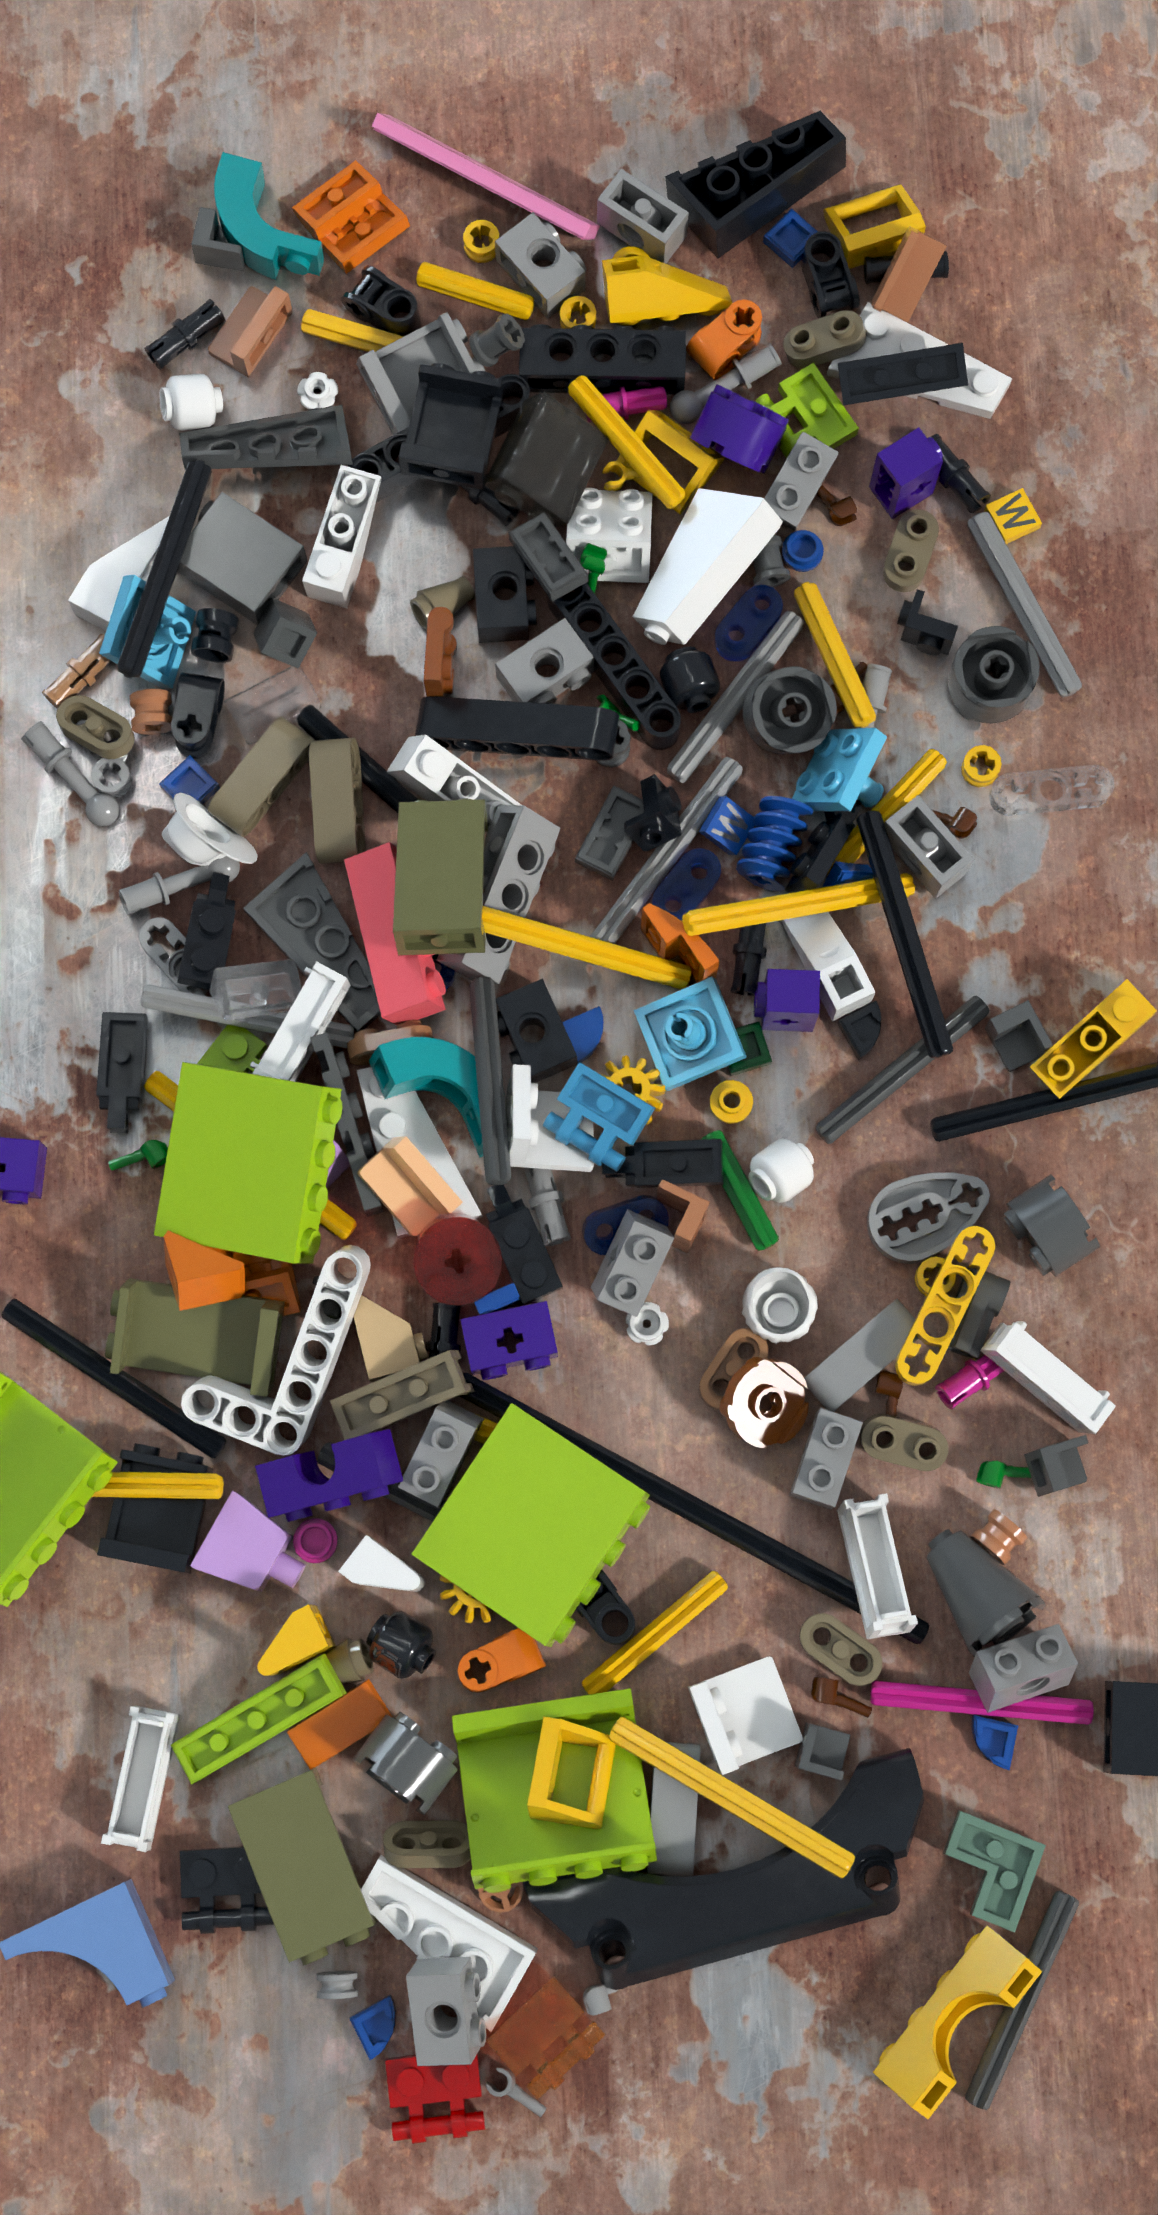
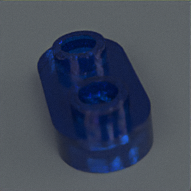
M757 585L750 588L719 623L715 632L714 644L717 652L723 658L729 661L744 660L765 639L782 615L783 601L778 591L767 585ZM758 600H765L770 606L765 610H761L754 603ZM732 631H739L744 637L739 641H734L728 634Z
M703 848L692 849L685 853L655 890L652 904L682 921L683 915L689 910L698 909L718 884L721 875V864L718 857L713 852ZM700 867L707 872V876L703 879H696L692 876L691 871ZM669 900H676L681 904V908L676 912H671L666 909L665 904Z
M640 1195L591 1213L583 1223L582 1235L584 1241L594 1253L606 1255L627 1209L638 1214L642 1210L652 1211L651 1220L668 1227L669 1215L667 1209L659 1199L651 1195ZM601 1224H609L611 1226V1232L605 1237L597 1236L596 1230Z

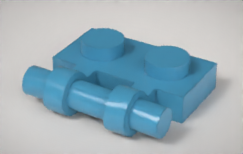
M579 1062L557 1098L558 1101L571 1108L569 1113L563 1119L554 1112H550L543 1123V1127L556 1134L555 1139L567 1146L571 1143L589 1155L588 1160L598 1166L605 1164L617 1172L626 1157L612 1149L613 1144L617 1138H620L628 1144L634 1145L656 1108ZM584 1117L604 1128L599 1139L594 1138L579 1128Z

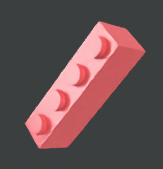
M388 842L344 859L381 1017L398 1025L409 1020H420L446 1010L442 997L446 993V988L441 974L435 969L432 957L435 954L398 956L393 934L397 846Z

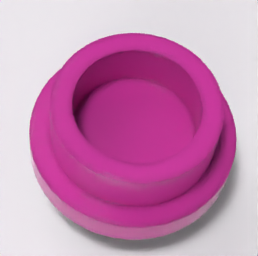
M313 1518L304 1521L298 1526L293 1536V1546L297 1555L309 1563H322L328 1560L335 1553L338 1545L336 1530L329 1522L323 1519Z

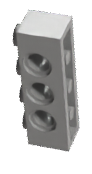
M498 805L484 841L483 906L526 918L531 902L540 888V880L548 859L555 850V842L560 832V827L524 805ZM487 933L485 953L439 954L437 961L470 980L476 977H490L493 979L494 984H500L502 976L508 969L509 958L516 941Z

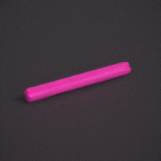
M884 1681L872 1682L870 1689V1702L877 1706L1086 1725L1092 1723L1094 1716L1093 1702L1083 1699L1038 1695L987 1713L977 1690Z

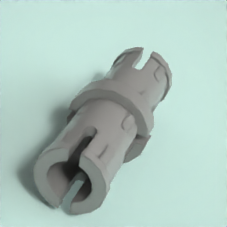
M524 1168L532 1196L529 1199L531 1210L536 1211L544 1246L558 1245L563 1243V1240L569 1241L571 1236L561 1205L564 1202L562 1191L557 1190L552 1169Z

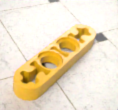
M970 1226L962 1230L955 1238L895 1362L896 1373L906 1384L912 1386L922 1385L928 1382L936 1373L994 1254V1238L985 1228ZM974 1236L982 1239L980 1247L985 1250V1254L977 1253L972 1258L969 1268L977 1269L976 1274L973 1275L966 1267L953 1265L951 1262L955 1258L961 1263L968 1251V1247L962 1244L963 1239L970 1241ZM949 1274L960 1275L966 1281L967 1290L961 1298H952L945 1294L942 1283ZM938 1313L945 1317L948 1329L944 1336L934 1338L925 1332L923 1322L927 1315ZM917 1336L924 1344L939 1347L937 1354L931 1349L926 1352L922 1364L928 1367L927 1373L920 1371L914 1377L908 1373L910 1366L904 1361L906 1357L913 1358L917 1355L921 1344L913 1343L914 1337Z

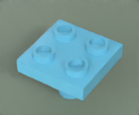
M135 575L123 576L99 652L100 655L118 664L146 581ZM171 596L168 597L143 672L140 676L161 689H173L196 615L195 610Z
M876 728L830 729L822 743L814 748L815 753L806 771L800 775L796 782V791L792 799L810 806L813 811H851L856 800L861 802L866 808L873 807L881 799L884 787L868 775L887 736Z
M709 977L634 1010L656 1069L660 1072L659 1076L662 1084L665 1085V1090L667 1091L747 1058L714 977Z

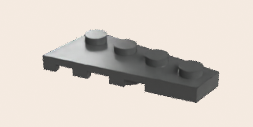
M342 405L179 433L181 456L185 470L190 461L198 459L203 460L211 469L353 465Z
M306 852L243 909L307 979L309 976L305 974L304 970L306 967L313 970L312 968L316 961L348 979L351 986L337 1011L358 1032L367 1028L381 1015L370 967Z
M327 1032L310 1037L314 1052H316L322 1068L321 1074L325 1087L342 1089L340 1099L343 1108L337 1125L343 1143L346 1146L347 1157L367 1217L382 1213L384 1210L381 1201L358 1176V1170L368 1162V1159L375 1155L369 1133L360 1134L356 1123V1118L362 1117L363 1113L356 1091L348 1094L343 1078L351 1076L344 1052L335 1053Z

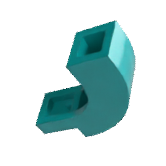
M222 152L215 175L214 196L220 226L227 242L240 245L245 264L266 277L276 280L280 266L286 267L295 274L305 275L310 273L320 276L324 264L322 242L273 228L258 214L257 208L265 186L262 162Z
M429 1037L403 1038L378 1045L369 1059V1063L384 1099L417 1090L431 1091L445 1097L461 1113L479 1158L483 1157L475 1056L453 1043Z

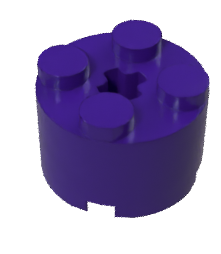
M716 384L714 391H711L690 439L708 449L712 447L713 450L721 453L720 455L765 474L787 429L786 425L789 419L753 400H748Z

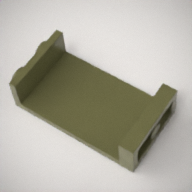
M462 798L452 801L417 800L415 802H399L393 934L398 956L485 953L486 937L482 919L485 832L489 830L485 799L472 800Z
M129 1278L120 1287V1290H114L111 1300L110 1315L116 1316L115 1333H109L105 1348V1358L111 1359L110 1373L119 1374L125 1366L201 1378L211 1375L230 1382L251 1385L250 1395L268 1397L275 1383L285 1301L243 1295L239 1299L179 1311L171 1284Z
M317 1768L228 1806L287 1959L290 1963L300 1958L303 1966L327 1956L326 1946L343 1939L345 1947H348L370 1937L371 1934L368 1928L377 1923V1919L369 1911L320 1786L323 1783Z

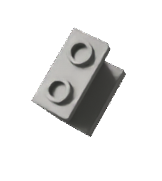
M448 312L440 315L437 320L377 351H374V349L360 356L356 362L393 435L410 426L419 386L418 372L421 364L431 366L434 363H443L453 367L456 371L466 373L485 371L483 365L475 357L471 358L464 343L468 342V338L462 324L457 318L451 320Z

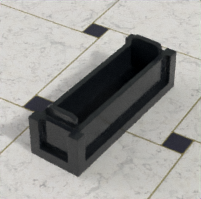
M963 342L838 363L843 406L968 386Z

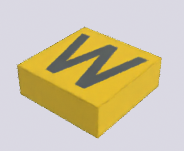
M1023 488L987 504L984 512H988L991 515L1006 544L1040 529L1042 525Z

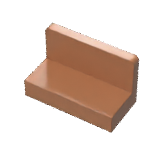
M909 226L871 301L872 308L879 312L884 310L908 323L947 245Z
M253 286L249 287L209 345V354L249 378L293 313L289 294L276 286L273 287L269 295Z
M662 1179L657 1189L656 1200L684 1214L675 1232L672 1246L688 1254L707 1215L710 1202Z

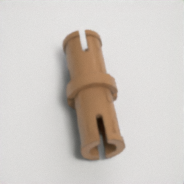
M100 634L77 659L72 657L66 663L68 668L46 690L42 691L45 698L57 709L64 700L76 696L86 685L91 687L96 682L94 677L111 661L99 654L104 634Z

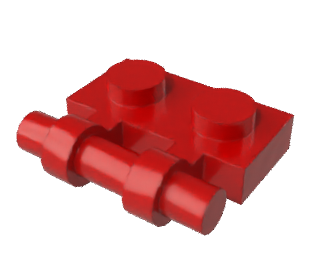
M478 2053L473 2062L467 2065L417 2066L416 2055L386 2058L385 2065L390 2108L406 2106L409 2108V2120L392 2122L393 2141L411 2139L412 2144L426 2142L427 2137L453 2134V2138L468 2137V2132L485 2130L484 2111L466 2113L464 2099L482 2097ZM450 2101L451 2115L425 2118L423 2104Z

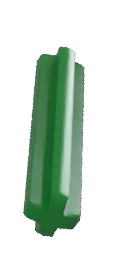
M717 1130L707 1134L701 1140L721 1139L723 1141L724 1185L722 1187L755 1249L762 1251L773 1246L779 1241V1236L724 1133L721 1130Z

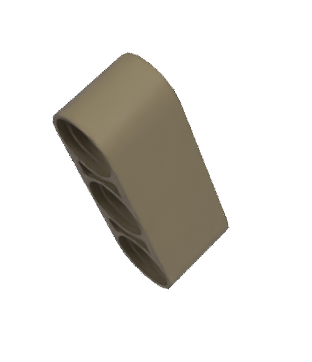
M284 717L277 718L214 795L209 804L208 812L241 837L247 836L309 760L310 743L315 740Z
M354 737L311 741L309 746V767L316 857L320 864L342 863L344 859L366 851L359 746Z

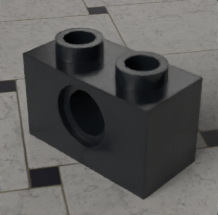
M514 546L473 549L479 643L529 640L528 626L537 625L535 600H527L526 586L534 585V575ZM504 588L511 589L516 593L509 600H500L495 596L497 591Z
M543 978L496 998L499 1035L501 1038L508 1035L514 1047V1051L508 1053L512 1065L531 1066V1083L539 1082L577 1065V1054ZM528 1025H537L544 1030L545 1034L540 1041L529 1043L522 1039L520 1036L521 1031Z

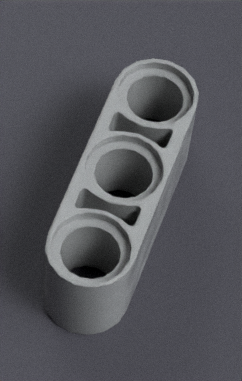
M895 1299L804 1378L807 1388L826 1410L834 1412L897 1358L915 1318L898 1299ZM917 1336L914 1337L913 1343L918 1339Z
M667 1742L700 1762V1744ZM653 1767L650 1818L657 1861L648 1862L647 1874L678 1877L693 1876L698 1793Z

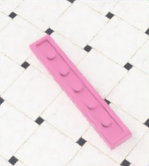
M377 113L372 124L373 130L525 210L533 212L535 215L583 240L595 239L600 225L391 115Z

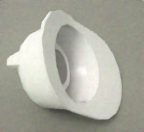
M184 793L174 795L173 802L177 811L162 831V837L181 858L199 866L210 865L214 860L224 858L225 856L247 864L257 861L258 855L247 839L241 837L210 814L208 809L198 800Z

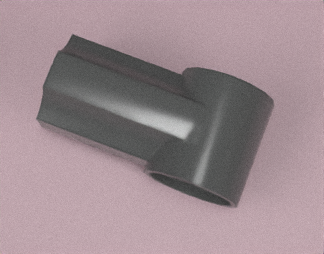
M969 1266L967 1267V1269L971 1271L973 1275L976 1274V1268H969ZM985 1271L948 1346L950 1351L965 1357L978 1359L994 1316H998L1010 1287V1280ZM962 1278L956 1298H961L966 1293L967 1283L964 1278Z

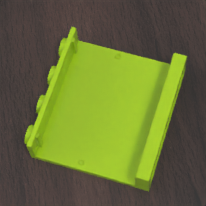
M182 1062L154 1236L164 1237L167 1231H171L203 1246L292 1264L313 1263L314 1255L318 1252L321 1243L319 1225L321 1212L325 1209L328 1201L326 1182L329 1167L335 1158L333 1140L336 1124L342 1115L343 1106L340 1099L342 1089L226 1070L209 1065Z
M1 1371L0 1605L8 1607L13 1600H18L25 1593L29 1585L28 1580L39 1565L46 1563L53 1556L57 1549V1542L64 1532L79 1522L85 1511L84 1506L93 1494L108 1484L112 1477L111 1471L118 1461Z
M511 1403L411 1555L544 1646L551 1647L555 1640L562 1644L573 1629L576 1621L571 1616L580 1602L587 1605L596 1594L601 1585V1582L596 1580L598 1574L605 1564L612 1567L622 1554L626 1544L621 1542V1539L630 1526L637 1529L648 1514L651 1506L645 1502L650 1495Z
M631 1688L452 1716L472 1863L471 1877L475 1889L483 1888L488 1893H497L510 1889L512 1883L529 1881L530 1885L542 1886L556 1882L557 1876L575 1874L576 1878L587 1879L601 1875L603 1873L602 1869L621 1867V1870L626 1872L645 1869L649 1865L648 1862L657 1861L642 1760L617 1744L602 1828L593 1829L530 1819L527 1807L543 1717L562 1719L610 1735L613 1725L620 1717H625L636 1724ZM562 1742L552 1801L586 1811L597 1747Z

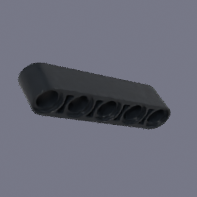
M507 374L498 378L503 381V399L508 396H516L521 401L514 405H508L502 401L495 438L522 424L530 414V389L528 383L523 377L516 374ZM409 427L356 455L352 459L353 465H348V467L381 476L382 479L376 503L421 479L401 474L400 464L394 461L399 456L402 442H406Z
M585 583L574 589L576 594L569 599L558 598L552 602L547 595L549 609L559 622L566 618L593 655L594 672L627 717L640 722L637 732L645 743L656 750H666L672 747L677 742L680 733L681 715L678 708L589 585ZM586 620H593L600 627L596 631L586 632L579 625ZM609 653H617L624 658V661L618 665H609L602 658ZM641 686L648 691V694L643 698L635 699L630 697L626 691L630 687ZM657 719H664L671 723L672 728L666 732H657L650 724Z
M427 696L421 699L415 736L427 735L446 750L606 761L613 758L620 717L615 711L601 707Z

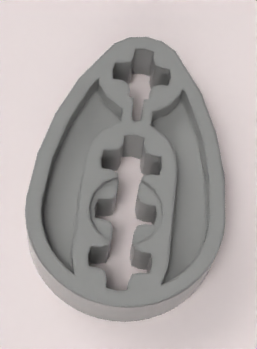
M927 1173L895 1181L884 1187L871 1203L867 1215L869 1237L876 1249L892 1261L904 1264L925 1261L943 1252L953 1244L955 1238L962 1230L975 1224L989 1203V1189L985 1182L978 1177L959 1173ZM962 1186H967L969 1191L977 1190L980 1194L975 1200L976 1207L971 1208L968 1202H958L953 1205H949V1203L956 1201L963 1193ZM927 1202L930 1208L937 1206L940 1210V1213L935 1217L936 1224H931L928 1219H922L915 1225L916 1232L911 1233L908 1227L899 1229L895 1234L896 1240L891 1241L888 1235L880 1236L878 1230L883 1226V1219H888L890 1224H895L903 1218L902 1211L908 1210L911 1216L917 1215L922 1211V1203Z

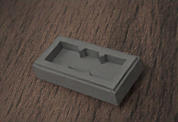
M545 512L508 532L510 542L552 602L588 582L586 571Z
M613 785L575 857V863L613 881L634 842L625 832L624 823L644 813L643 799Z

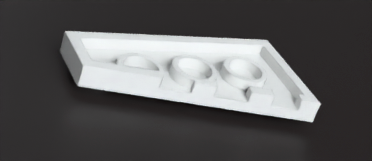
M867 302L860 314L867 333L864 345L853 354L833 360L828 367L827 376L840 379L839 362L948 344L884 310L879 312L873 309L871 303ZM964 353L968 386L906 395V397L917 399L918 396L938 401L940 406L991 419L1008 390L1012 378Z
M368 1067L357 1070L376 1151L381 1150L393 1137L406 1136L463 1202L451 1214H440L422 1232L482 1218L483 1216L416 1091L384 1099L372 1068ZM393 1216L398 1238L411 1236Z
M381 1855L361 1889L370 1913L397 1940L401 1939L417 1955V1959L471 1957L473 1973H478L481 1985L480 1999L476 2002L478 2017L484 2019L486 2028L492 2032L538 1948L408 1870L391 1865Z

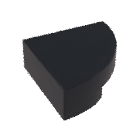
M877 1001L842 1018L837 1023L858 1060L862 1059L872 1050L880 1034L881 1012Z

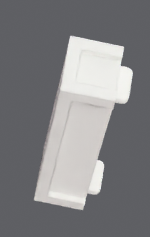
M317 961L312 968L313 970L308 967L305 968L304 972L309 977L260 1063L251 1062L250 1066L254 1069L252 1074L295 1082L298 1080L314 1051L310 1037L325 1032L351 986L345 976Z
M1016 1321L1012 1325L1000 1323L980 1351L1077 1432L1096 1434L1116 1407L1110 1400H1107L1110 1393L1106 1390L1096 1391L1024 1331L1027 1326L1024 1321Z
M887 1493L878 1495L875 1500L854 1503L853 1499H847L837 1509L867 1639L909 1633L918 1624L916 1615H911L886 1510V1505L889 1503Z
M130 1706L129 1716H132L108 1832L103 1834L101 1844L112 1845L115 1843L135 1847L137 1851L142 1852L151 1850L172 1753L171 1744L174 1743L180 1714L140 1706Z

